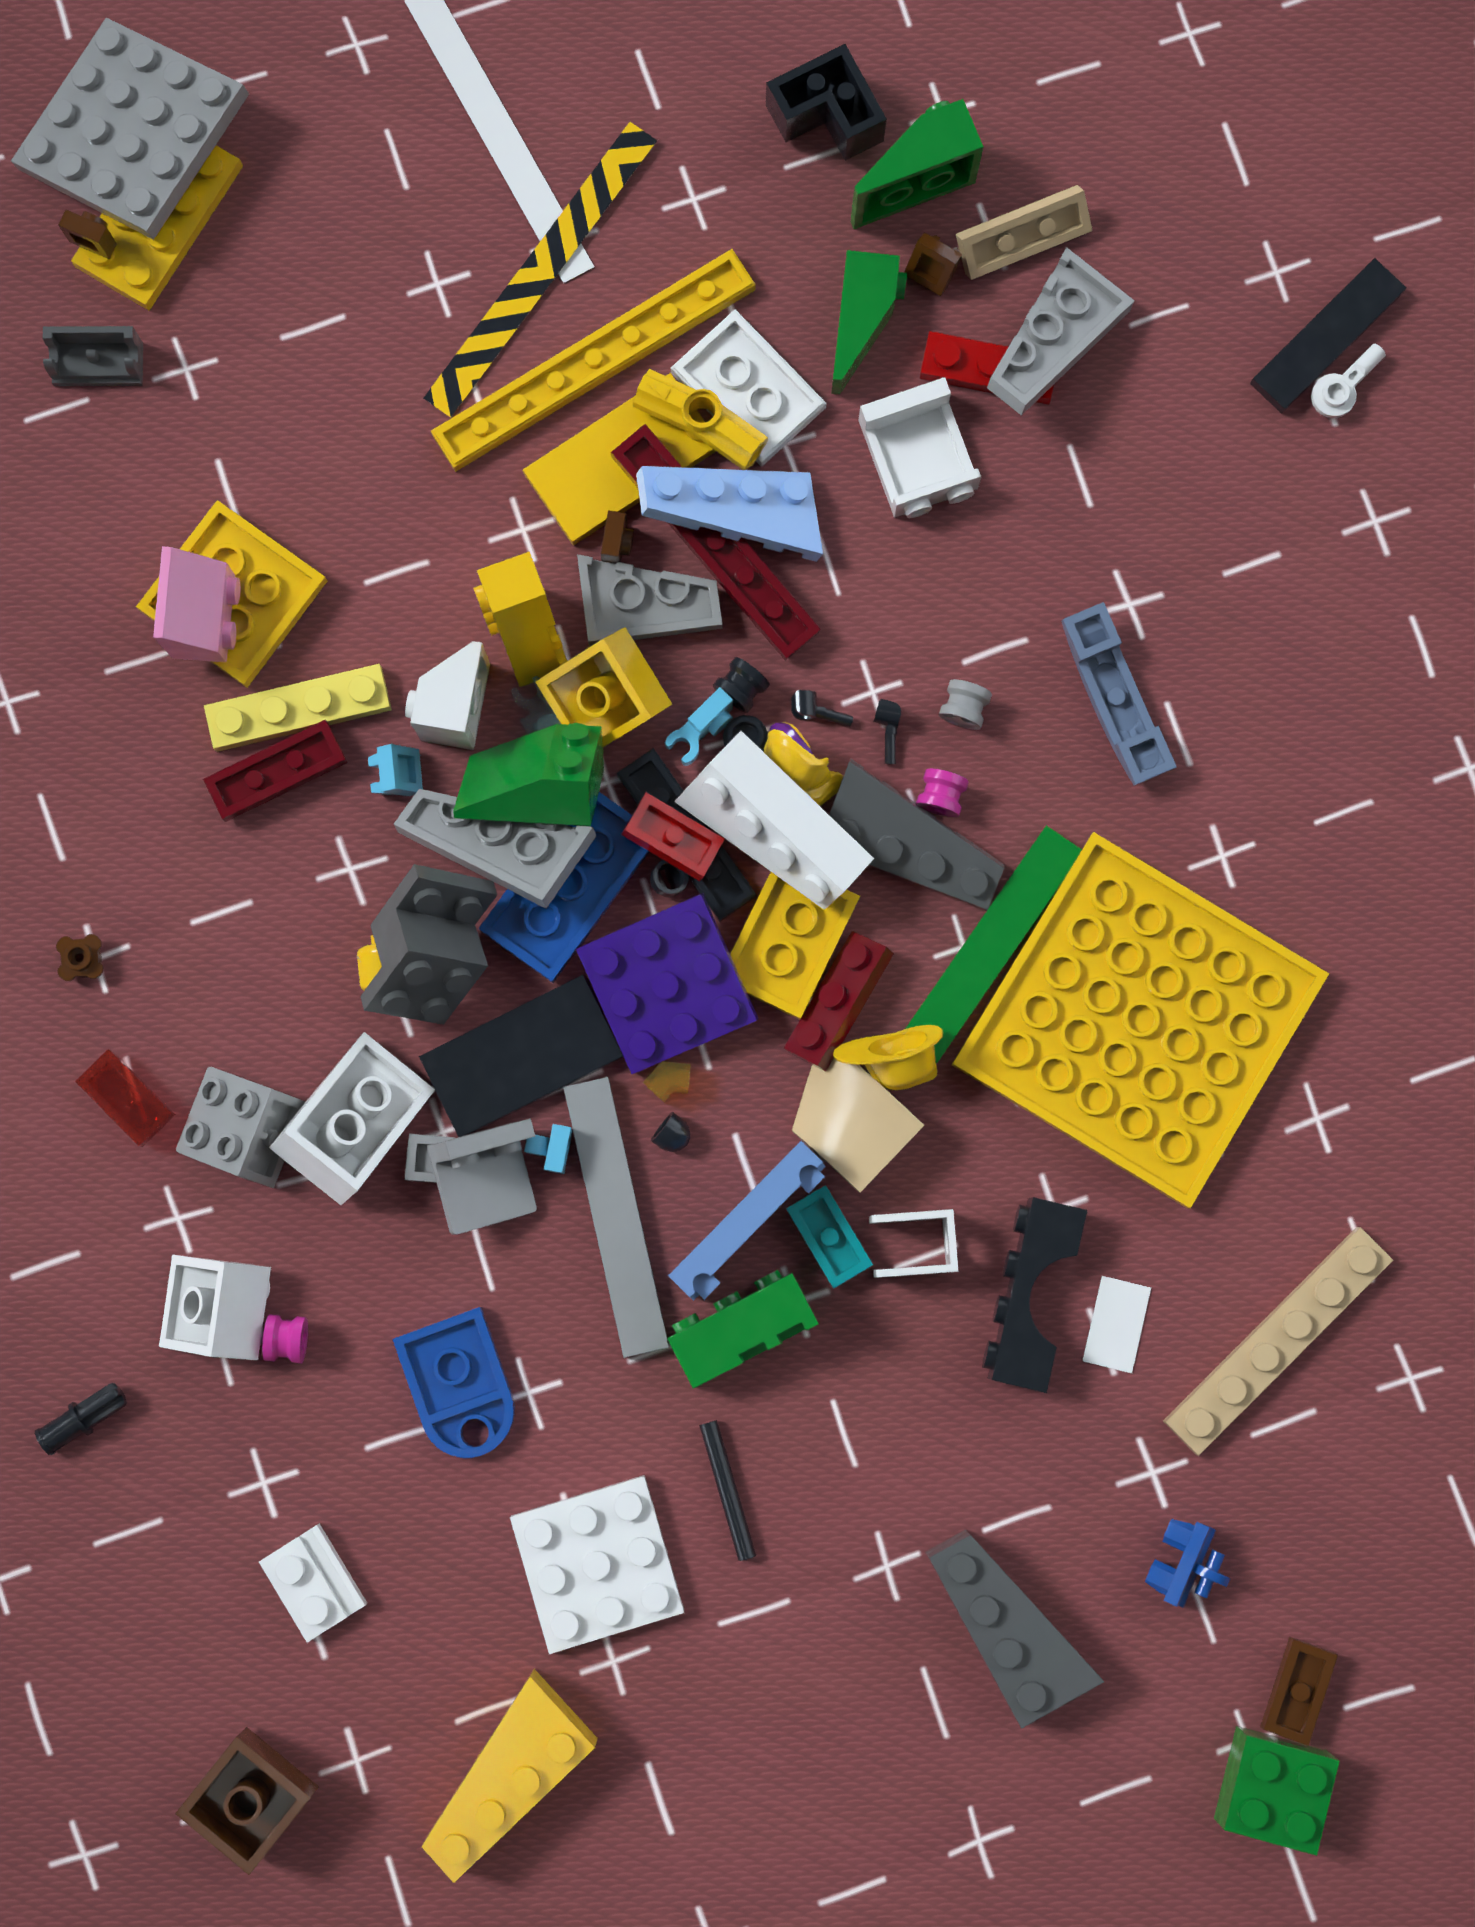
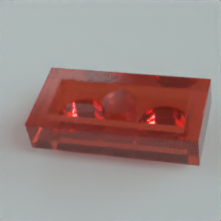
M110 1049L106 1050L75 1081L140 1147H143L176 1115Z

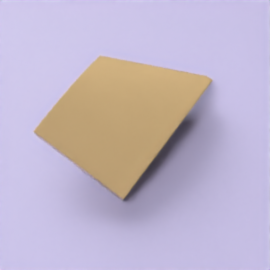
M833 1058L826 1072L813 1065L811 1066L792 1132L820 1159L828 1162L860 1193L918 1133L924 1124L860 1065L842 1063Z

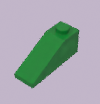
M847 250L831 394H841L892 317L895 300H904L907 272H899L900 256Z

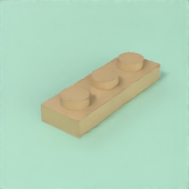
M1078 185L957 233L956 238L960 253L963 254L961 259L965 274L972 280L1091 232L1092 226L1084 190Z

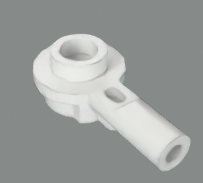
M1372 344L1343 375L1332 373L1318 379L1312 388L1311 394L1312 404L1317 412L1330 418L1342 417L1350 412L1356 402L1357 393L1355 387L1386 356L1385 351L1379 345Z

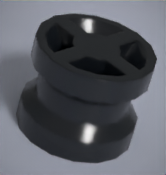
M734 657L729 664L730 671L725 677L718 678L714 682L713 688L717 690L720 687L733 699V706L748 713L753 707L754 697L758 693H764L770 686V683L752 665L739 657Z

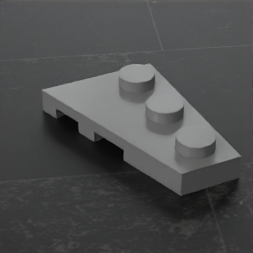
M577 554L589 646L596 644L626 627L633 640L722 629L716 580L668 571L656 572L635 568L631 564L593 560V557Z

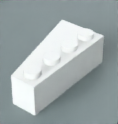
M742 731L722 749L674 801L824 910L846 891L874 859Z

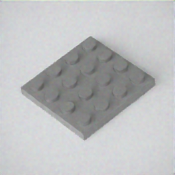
M105 18L11 162L18 170L154 240L249 93L243 84L115 21Z

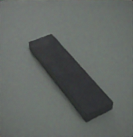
M1374 258L1252 379L1250 384L1282 414L1404 293L1407 287Z
M654 748L616 773L637 805L647 792L711 830L706 824L674 802L684 791ZM722 845L705 876L700 881L689 875V880L699 894H704L710 910L719 922L757 897Z

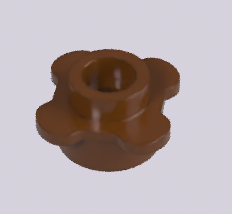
M88 934L84 939L73 940L68 936L60 938L56 944V949L61 955V965L57 970L59 977L65 981H72L75 977L99 978L104 970L101 964V939L94 934ZM80 953L83 954V961L77 962L76 956Z

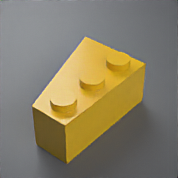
M530 551L477 570L482 585L476 586L473 589L491 636L499 633L501 635L519 687L536 682L566 663L567 658L562 648L563 645L559 634L556 632L554 626L556 624Z

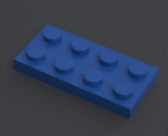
M599 792L590 826L593 827L596 837L548 907L544 908L507 889L478 929L550 982L554 983L577 952L576 949L582 945L649 853L648 850L621 835L632 815Z

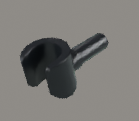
M797 690L791 697V712L796 719L811 720L818 718L848 727L852 725L853 716L827 709L826 707H818L817 692Z
M880 699L873 722L887 726L885 732L884 764H896V735L901 717V708L896 702Z

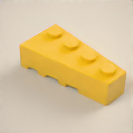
M533 1669L422 1845L425 1852L453 1883L596 1746L598 1738L535 1669Z

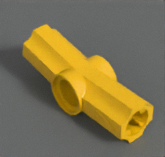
M651 369L643 376L637 388L633 407L683 429L691 439L706 443L742 470H747L755 463L768 442L766 435L722 405L718 396L711 390H695ZM704 408L711 411L714 416L708 422L699 423L694 421L690 415L695 410Z

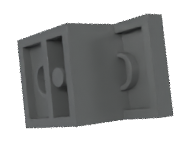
M414 864L370 925L382 967L360 996L364 1011L444 1025L488 967L475 925L498 895L494 882Z

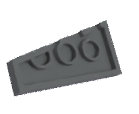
M850 759L829 815L874 858L869 865L988 910L1005 865L960 833L949 829L936 820L934 815L922 807L919 808L900 795L899 791L884 781L881 782L865 771L863 766Z

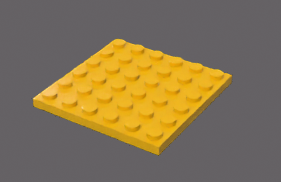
M1093 832L953 1061L952 1066L1178 1204L1190 1209L1329 973Z

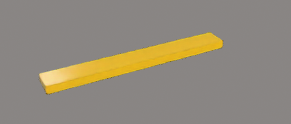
M733 249L434 428L431 430V434L456 472L756 290V284Z

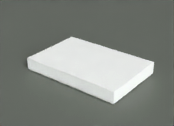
M736 309L671 367V374L680 383L695 390H711L718 396L722 405L768 437L767 444L756 460L761 467L826 408V402ZM706 409L712 416H714L711 411Z

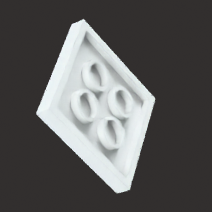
M645 1475L510 1516L549 1654L684 1613V1607Z

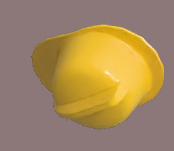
M922 1025L896 1033L855 1039L837 1047L834 1050L833 1057L842 1063L865 1065L872 1078L884 1088L892 1090L908 1089L933 1080L937 1076L934 1045L943 1037V1030L935 1025Z

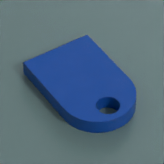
M482 1307L392 1339L424 1431L437 1448L451 1456L473 1458L484 1455L501 1444L512 1427L515 1404ZM479 1419L487 1425L489 1435L483 1445L473 1446L465 1441L463 1427L467 1421Z

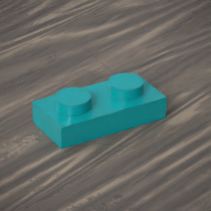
M826 1185L786 1208L833 1289L873 1265Z

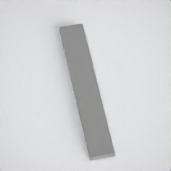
M609 1077L563 1087L623 1357L668 1348L666 1330Z

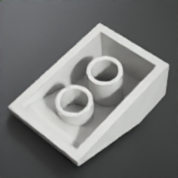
M363 1032L269 1148L338 1204L342 1205L359 1190L435 1089Z

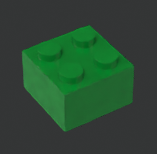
M1236 1726L1214 1819L1225 1831L1317 1856L1340 1761L1327 1750Z

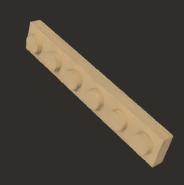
M1356 1227L1163 1422L1195 1455L1199 1456L1393 1259L1361 1227Z

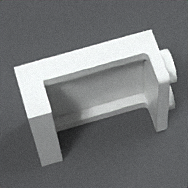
M945 377L860 406L858 421L894 518L906 514L907 518L921 516L929 512L933 504L947 499L950 504L962 502L972 497L974 490L979 487L981 475L979 469H974L953 415L949 404L951 392Z

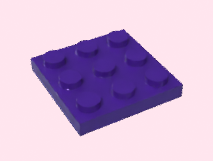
M703 893L576 949L631 1074L758 1020Z

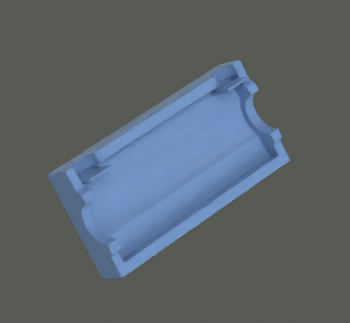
M800 1141L668 1276L693 1301L699 1295L705 1300L720 1284L713 1274L800 1186L809 1194L825 1177L821 1173L825 1168L823 1162Z

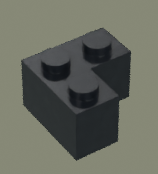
M846 44L766 82V107L785 142L825 124L845 161L884 142L887 118Z

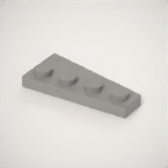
M1066 247L1054 272L1045 283L1036 303L1030 309L1022 327L1013 338L991 376L987 388L1022 415L1130 312L1134 300Z
M418 789L394 823L397 832L544 908L548 907L596 837L593 827L577 825L572 827L562 824L454 818L453 810L457 797Z

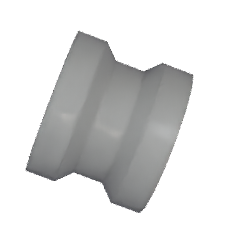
M950 680L947 688L950 696L948 702L941 706L938 716L953 725L980 730L984 721L981 713L983 707L990 703L992 693L986 688L968 681Z

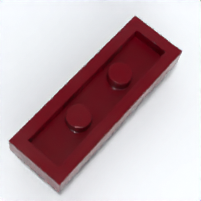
M323 720L204 778L203 781L221 818L227 822L348 762L327 720Z
M851 931L784 1049L826 1072L834 1058V1050L845 1040L894 953L886 946Z

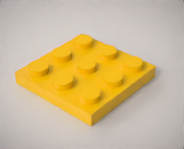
M217 500L180 550L226 562L234 572L235 577L240 579V600L238 605H232L230 621L236 624L234 649H228L227 662H210L248 688L328 581L324 575ZM159 577L136 606L140 612L154 622Z

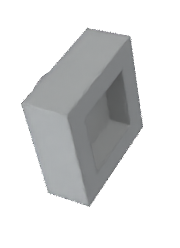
M409 1134L405 1180L437 1183L427 1146L451 1140L455 1137Z

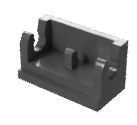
M43 326V341L49 350V359H43L46 372L52 378L54 386H143V342L133 326Z

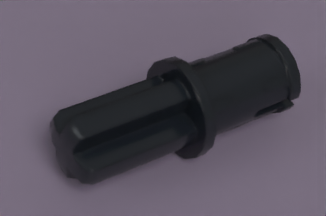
M110 1383L79 1404L76 1402L70 1403L68 1411L42 1428L35 1430V1437L42 1449L48 1455H53L57 1450L83 1433L87 1436L92 1434L94 1426L126 1406V1397L117 1384Z

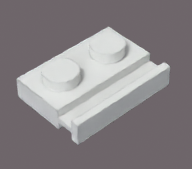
M320 1523L259 1561L306 1642L311 1641L368 1604Z

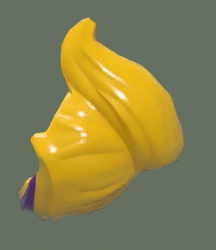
M778 722L770 726L764 753L819 806L837 794L844 775L828 769L829 759L815 758L810 745L793 724Z

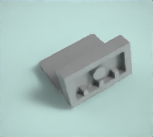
M208 1067L177 1144L176 1151L238 1177L274 1188L285 1160L269 1147L306 1101L214 1067Z
M531 1118L427 1146L448 1228L452 1235L520 1217L537 1210L520 1143L521 1140L535 1137Z

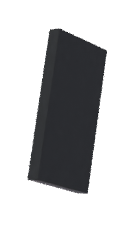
M583 975L419 1056L458 1137L472 1134L624 1057Z

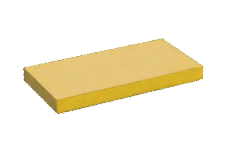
M671 373L666 375L667 377L675 380ZM634 396L524 468L523 473L574 546L606 525L608 510L624 513L640 502L638 488L612 459L611 452L644 424L648 426L683 468H692L716 451L704 442L691 439L683 429L633 407ZM697 410L690 415L694 421L705 423Z

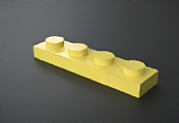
M380 664L204 705L213 749L216 752L298 733L323 720H327L329 725L392 710Z

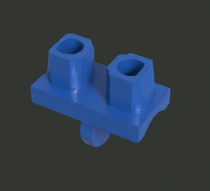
M1174 1519L1170 1520L1162 1542L1184 1553L1177 1569L1155 1559L1145 1579L1148 1585L1165 1595L1163 1601L1176 1607L1184 1608L1197 1575L1201 1577L1194 1593L1204 1598H1208L1214 1582L1225 1587L1228 1586L1231 1578L1219 1573L1225 1557L1224 1554L1212 1549L1206 1565H1202L1216 1529L1199 1522L1193 1525Z

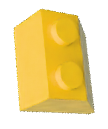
M626 627L603 638L536 681L537 686L561 724L580 723L586 726H602L603 747L672 705V702Z

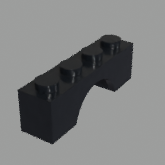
M1035 1197L1028 1198L1026 1206H1018L1013 1226V1232L1020 1233L1016 1251H1008L1003 1270V1277L1010 1278L1006 1296L998 1295L993 1314V1322L999 1324L996 1342L988 1340L983 1357L982 1368L989 1369L988 1379L1047 1393L1057 1347L1044 1338L1036 1328L1030 1312V1294L1038 1275L1048 1265L1062 1258L1078 1255L1087 1210Z

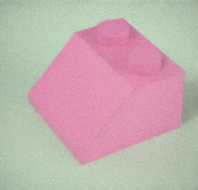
M162 546L153 638L172 659L227 662L228 649H234L236 643L235 622H230L232 605H238L241 590L240 579L235 577L226 562L173 547Z

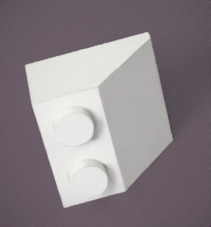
M472 641L419 677L417 690L409 691L405 716L411 718V726L421 741L474 750L490 668V661L483 643Z
M172 1255L159 1347L209 1357L258 1360L264 1334L263 1320L266 1299L270 1293L269 1278L271 1267Z

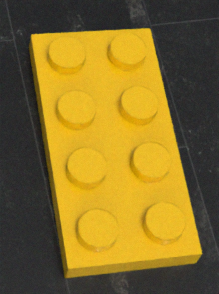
M216 145L154 240L102 213L100 218L108 224L107 228L117 243L111 258L107 259L79 247L71 260L75 268L150 311L243 167L241 160Z

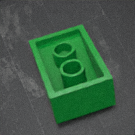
M964 99L953 103L941 101L930 106L855 185L850 221L853 229L976 183L984 146Z
M580 723L568 725L555 724L470 755L453 810L454 818L591 826L604 773L602 726H586Z

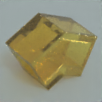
M662 1061L644 1080L643 1084L663 1103L674 1093L688 1094L691 1064Z

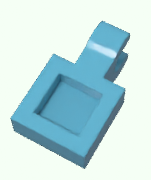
M719 687L688 718V722L683 727L669 734L665 741V747L670 750L677 742L684 741L688 743L690 751L684 755L681 761L684 766L692 764L699 755V739L702 740L709 732L716 736L733 718L729 714L733 709V699Z

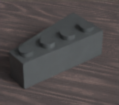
M966 1529L925 1552L1021 1728L1104 1683L1103 1679Z

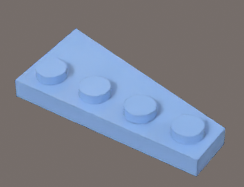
M641 466L636 474L642 516L698 530L700 526L721 532V537L736 541L743 537L764 543L763 548L782 552L783 549L802 553V558L815 562L823 555L811 474L808 472Z

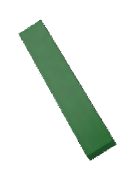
M1047 825L905 1028L935 1025L943 1030V1037L934 1045L936 1064L1063 882L1082 851L1078 846Z

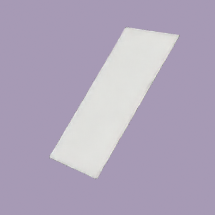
M1102 1276L1083 1362L1132 1373L1150 1296V1287Z

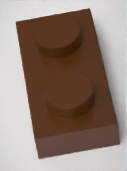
M1289 1636L1260 1727L1268 1732L1309 1746L1338 1655Z

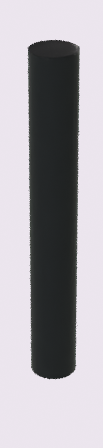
M713 1420L700 1424V1430L738 1561L753 1558L756 1556L718 1422Z

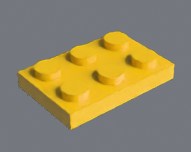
M770 872L730 954L747 994L800 1020L860 896L846 889L842 895L824 910Z

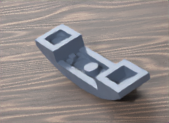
M1102 602L1062 619L1063 629L1086 692L1100 724L1132 784L1135 786L1175 769L1177 766L1159 726H1154L1119 646L1122 642L1105 603Z

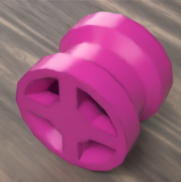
M926 769L923 777L926 786L924 792L918 795L916 806L937 815L959 817L962 808L959 798L961 793L967 790L969 781L960 775L945 770Z
M269 1314L265 1322L263 1334V1360L274 1362L281 1357L289 1358L292 1363L302 1364L308 1341L307 1318L297 1316L292 1321L282 1320L279 1315Z

